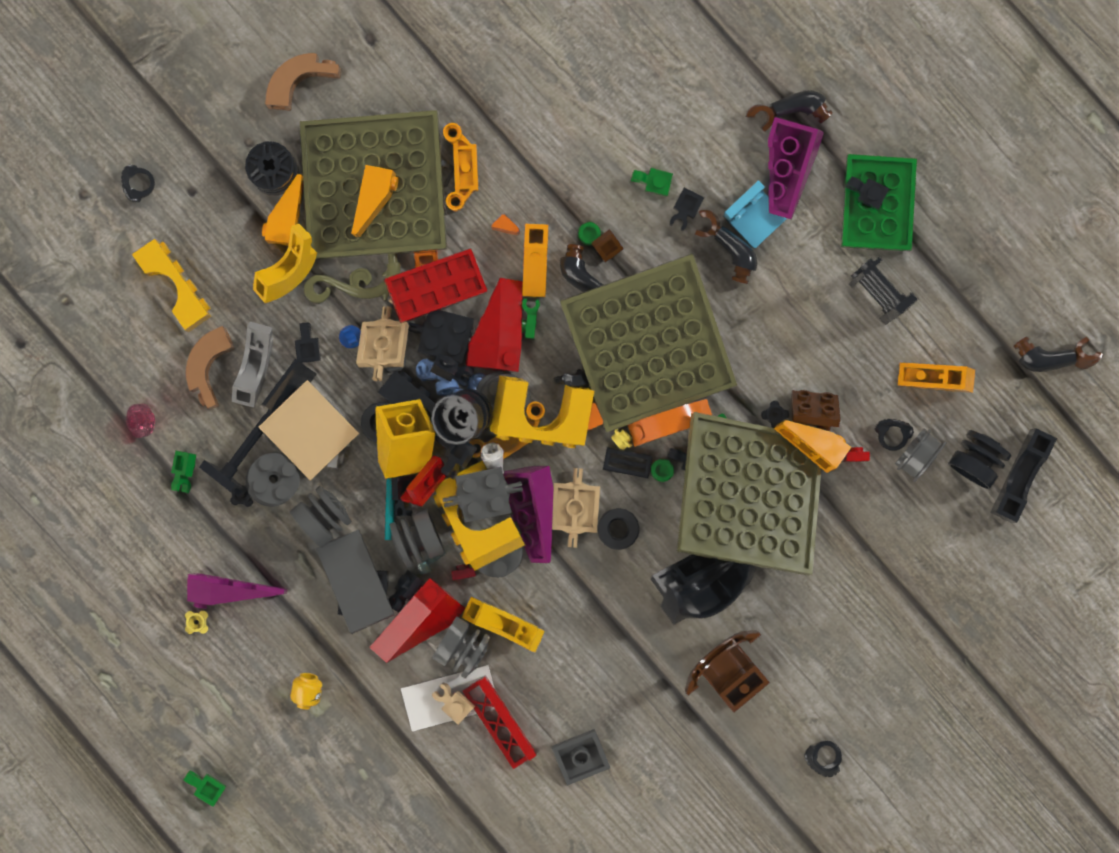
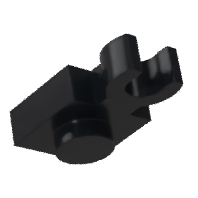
M684 187L673 208L679 213L671 218L670 226L674 224V221L681 220L683 226L680 231L683 232L688 224L687 217L695 218L705 197Z
M409 570L399 578L394 588L397 591L388 599L392 609L398 613L403 609L406 599L410 601L423 583L418 576Z

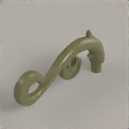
M397 253L388 254L389 264H387V270L382 274L383 277L386 276L385 278L400 273L401 266L397 260ZM364 268L356 269L351 273L349 277L350 285L325 275L311 276L304 284L306 298L316 304L326 301L331 293L329 287H326L322 294H317L314 291V285L322 281L357 298L372 299L383 295V300L386 301L389 296L384 280L372 288H361L359 286L360 281H364L367 286L372 281L371 273Z

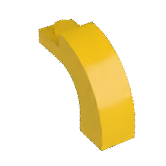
M300 224L291 226L289 245L284 256L274 265L255 272L253 290L264 303L279 299L296 288L308 275L315 262L317 252L311 246L312 237Z
M474 597L470 598L461 617L476 626L505 637L532 652H536L545 632L524 619Z

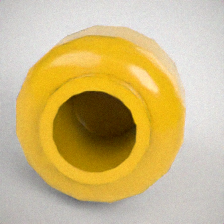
M301 673L300 676L293 679L290 694L291 701L297 704L298 708L305 710L317 705L321 698L322 682L318 679L317 675Z

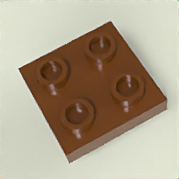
M792 390V422L807 426L808 424L817 425L818 429L830 431L831 427L840 426L841 418L838 395L829 392L814 393L808 390Z

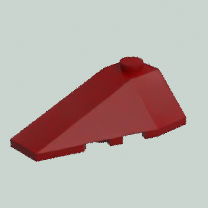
M499 278L488 301L484 315L478 322L479 325L475 334L469 341L466 366L507 371L510 373L518 372L522 340L523 281Z
M429 578L369 648L387 663L451 626L456 616L459 617L466 608L433 578Z

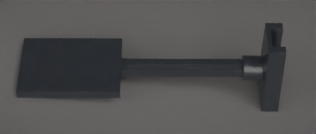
M295 359L262 404L268 408V411L263 415L231 460L226 462L222 469L206 460L202 462L199 468L229 492L241 498L246 490L233 479V476L238 471V466L264 433L259 426L307 380L311 383L317 374Z

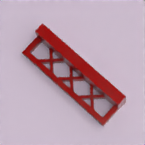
M486 675L462 690L466 698L475 705L473 709L513 769L537 756L536 751ZM480 686L485 693L484 702L474 700L469 692ZM477 704L483 705L482 711ZM486 706L494 707L498 713L497 722L486 719L484 716ZM490 724L496 725L495 731L493 730ZM498 725L508 728L511 733L510 741L499 739L497 736ZM503 743H504V744H509V746H508V751H507V749L505 748V746L503 745ZM511 745L519 746L525 756L514 762L509 754Z

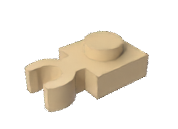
M443 682L440 687L444 690V695H440L435 691L432 696L436 701H443L445 703L441 709L459 725L475 705L460 691L453 695L450 686Z

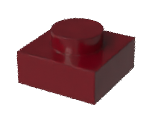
M469 564L456 565V570L451 571L452 580L477 576L476 570L474 571L472 567L470 568Z

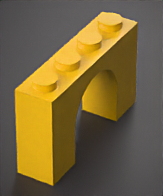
M499 375L490 431L496 434L498 439L511 440V437L519 438V441L532 443L533 440H541V444L554 446L555 442L563 443L562 446L568 448H576V445L585 446L594 390L584 386L571 387L565 385L558 416L548 425L534 427L528 423L524 412L529 382L522 378Z
M481 461L459 472L457 476L488 469L484 462ZM449 477L443 480L435 490L436 494L433 495V498L438 508L443 507L445 511L442 517L447 527L451 525L454 532L451 533L455 544L457 546L461 544L464 550L460 552V555L466 565L471 564L474 571L525 545L511 517L488 529L476 531L468 529L463 525V515L458 505L444 508V503L452 501L443 502L442 498L456 496L457 486L455 479Z

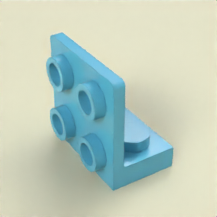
M759 180L723 214V217L754 249L787 219L769 213V197L764 193L765 186Z

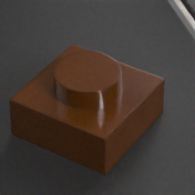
M610 229L591 243L605 263L624 249Z

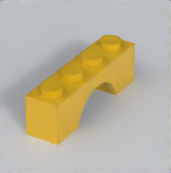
M154 238L134 252L132 256L148 276L165 275L173 280L177 288L178 297L172 313L184 330L190 332L211 317L208 312L211 308L204 298L199 299L195 294L198 289L190 279L186 281L181 274L184 272V269L177 260L173 262L168 254L171 251L165 242L162 241L160 243Z

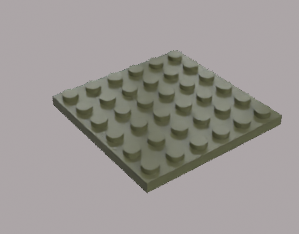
M437 110L300 121L306 231L312 237L311 246L317 252L316 259L447 249ZM365 165L393 170L396 173V177H398L397 190L392 192V197L360 237H355L351 233Z
M692 253L560 300L589 386L594 390L593 397L606 432L737 386Z
M697 412L692 413L677 551L807 576L812 575L821 468L774 428Z

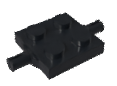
M437 310L427 314V318L422 325L409 322L408 331L420 334L418 353L436 357L440 353L451 357L459 364H463L465 354L468 351L469 341L472 337L471 331L474 319Z

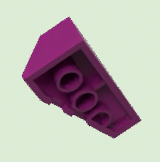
M777 117L774 118L768 137L769 213L792 220L816 159L824 134L823 131Z
M528 466L504 471L503 476L507 485L520 481L522 486L513 487V489L522 487V492L509 494V505L513 512L510 516L513 522L517 521L522 532L520 536L525 544L524 548L530 562L550 563L554 493L550 466Z
M191 573L187 577V601L194 602L193 607L207 609V605L287 594V589L200 573Z

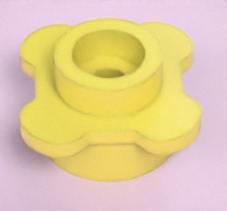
M619 429L614 430L615 434L611 438L620 449L625 450L627 447L633 446L630 442L632 437L624 429L621 431Z
M202 610L199 613L188 611L185 614V631L188 634L193 632L204 634L208 631V626L206 625L208 613Z

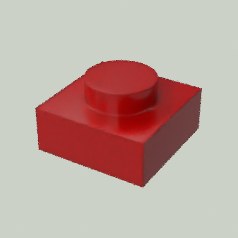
M851 447L843 462L870 461V451L863 452V447Z

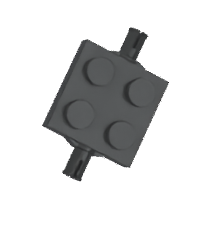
M502 467L455 476L456 496L442 499L443 502L452 501L444 503V508L458 505L462 511L464 523L511 513L509 494L522 492L523 488L513 489V487L522 486L521 481L507 485L504 480Z

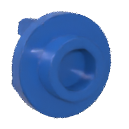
M353 325L344 327L339 334L341 344L349 349L358 347L361 331Z

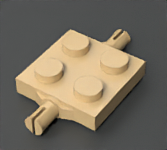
M389 306L382 307L381 319L373 322H362L356 364L358 367L374 368L372 380L377 382L378 380L379 382L382 381L384 368L403 367L409 324L407 321L400 323V321L391 320L392 308Z
M573 468V482L566 484L554 483L552 530H563L569 533L567 547H572V538H574L573 548H577L578 534L584 532L597 533L600 486H589L582 483L583 469L579 468L578 478V468Z

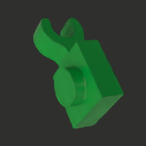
M650 168L649 174L634 170L631 181L645 184V192L667 197L673 173Z
M524 298L522 307L527 313V320H522V334H525V340H535L537 312L540 302L536 300L535 307L528 308L526 305L527 299Z
M175 451L171 473L175 474L171 484V490L179 491L182 484L181 492H190L191 483L188 477L193 475L196 465V454Z
M191 770L183 779L186 783L197 788L193 794L194 796L214 807L226 788L225 784L209 774H206L204 779H202Z

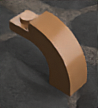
M317 53L302 54L287 60L275 71L270 79L265 105L268 109L291 111L293 93L301 81L309 77L340 79L341 68L339 64L332 60H322V63H319Z
M224 326L208 332L194 345L186 365V380L189 391L196 392L200 390V393L197 394L203 407L207 406V409L210 410L219 407L209 382L210 367L219 356L235 350L229 333Z

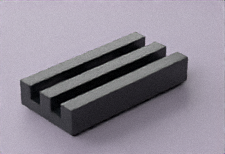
M607 447L603 470L648 479L652 456ZM610 453L646 459L647 462L643 464L612 458ZM613 462L644 468L645 473L611 467L608 464Z

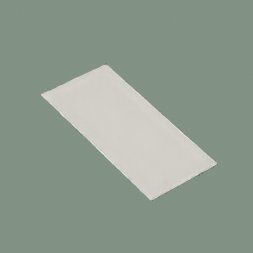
M489 666L476 668L466 679L461 676L463 672L401 688L411 730L416 731L453 721L441 709L445 703L443 701H436L432 694L437 691L440 695H444V690L440 685L445 682L450 686L453 695L457 691L464 695L462 690L485 675L494 687ZM480 686L469 692L474 700L484 702L485 693ZM477 704L482 711L483 705ZM486 706L485 712L493 710L494 707ZM472 709V711L466 717L475 715L477 713L474 709Z

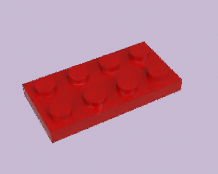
M471 248L384 279L400 323L488 292Z

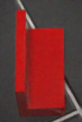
M434 455L406 488L405 493L401 496L402 501L418 506L425 504L446 478V475L441 473L444 463L440 457Z

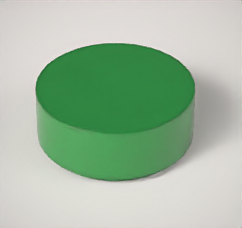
M593 222L582 224L578 230V238L586 246H593L591 243L601 236L599 226Z
M658 459L651 466V475L659 482L670 480L674 474V466L667 459Z

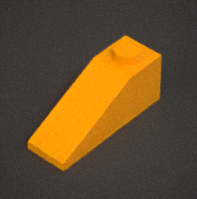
M365 165L351 233L355 237H360L392 197V192L397 190L398 177H396V173L393 170Z
M300 174L296 175L268 216L267 223H263L262 236L265 237L267 243L289 245L291 226L299 223L304 187L303 176Z
M900 362L898 386L973 393L975 369L967 366Z
M785 420L774 428L826 473L836 469L851 448L842 436L811 426Z

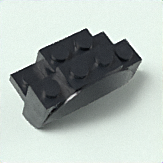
M691 554L653 574L651 581L664 598L661 608L673 625L686 618H708L725 610L739 597L745 586L750 584L756 566Z

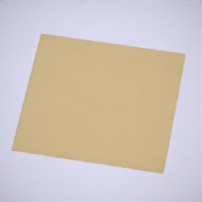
M308 380L259 426L266 436L310 481L359 434Z

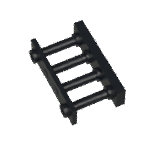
M878 257L875 261L870 258L851 275L853 280L849 285L853 287L859 282L883 308L882 312L884 315L880 319L886 325L902 315L918 298L913 293L907 296L904 293L901 295L876 267L882 261L881 257Z

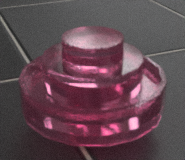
M138 403L129 407L126 415L129 431L136 438L147 437L153 432L155 416L146 404Z

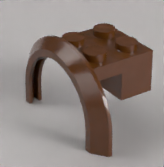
M757 630L741 631L716 646L690 672L685 686L686 694L689 696L699 687L697 682L700 676L703 675L733 713H735L770 683L738 645L745 641L751 644L761 634Z

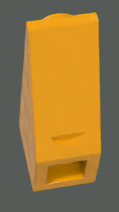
M525 224L522 293L524 297H546L549 227L546 224Z

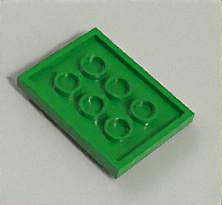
M847 155L845 186L851 177L859 179L864 184L869 178L889 188L880 209L875 210L857 201L859 193L845 187L841 247L912 251L917 159Z

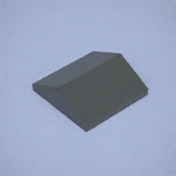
M595 729L551 746L567 786L610 769Z

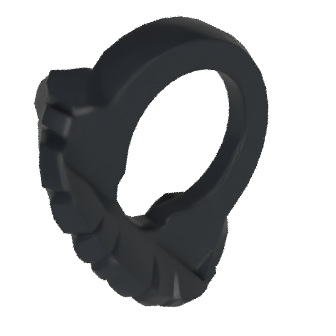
M130 164L123 168L121 176L123 192L128 200L139 203L143 197L149 196L154 190V177L147 169L137 168L136 165ZM142 173L149 177L150 186L145 191H137L130 187L129 179L136 174Z
M578 369L575 374L564 373L562 376L553 378L555 384H565L571 387H583L588 384L587 377L581 369Z
M896 419L881 420L874 429L878 433V440L881 446L889 451L902 449L914 433V429L909 423ZM893 426L899 427L903 435L902 442L897 446H889L884 441L885 433Z
M821 741L815 746L810 745L805 751L804 757L807 764L819 775L833 777L840 772L839 765L842 760V753L834 742ZM823 746H830L835 751V760L829 765L822 766L817 761L818 751Z

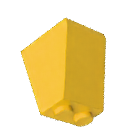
M421 400L377 406L375 412L378 463L385 479L419 473L432 457L436 433Z

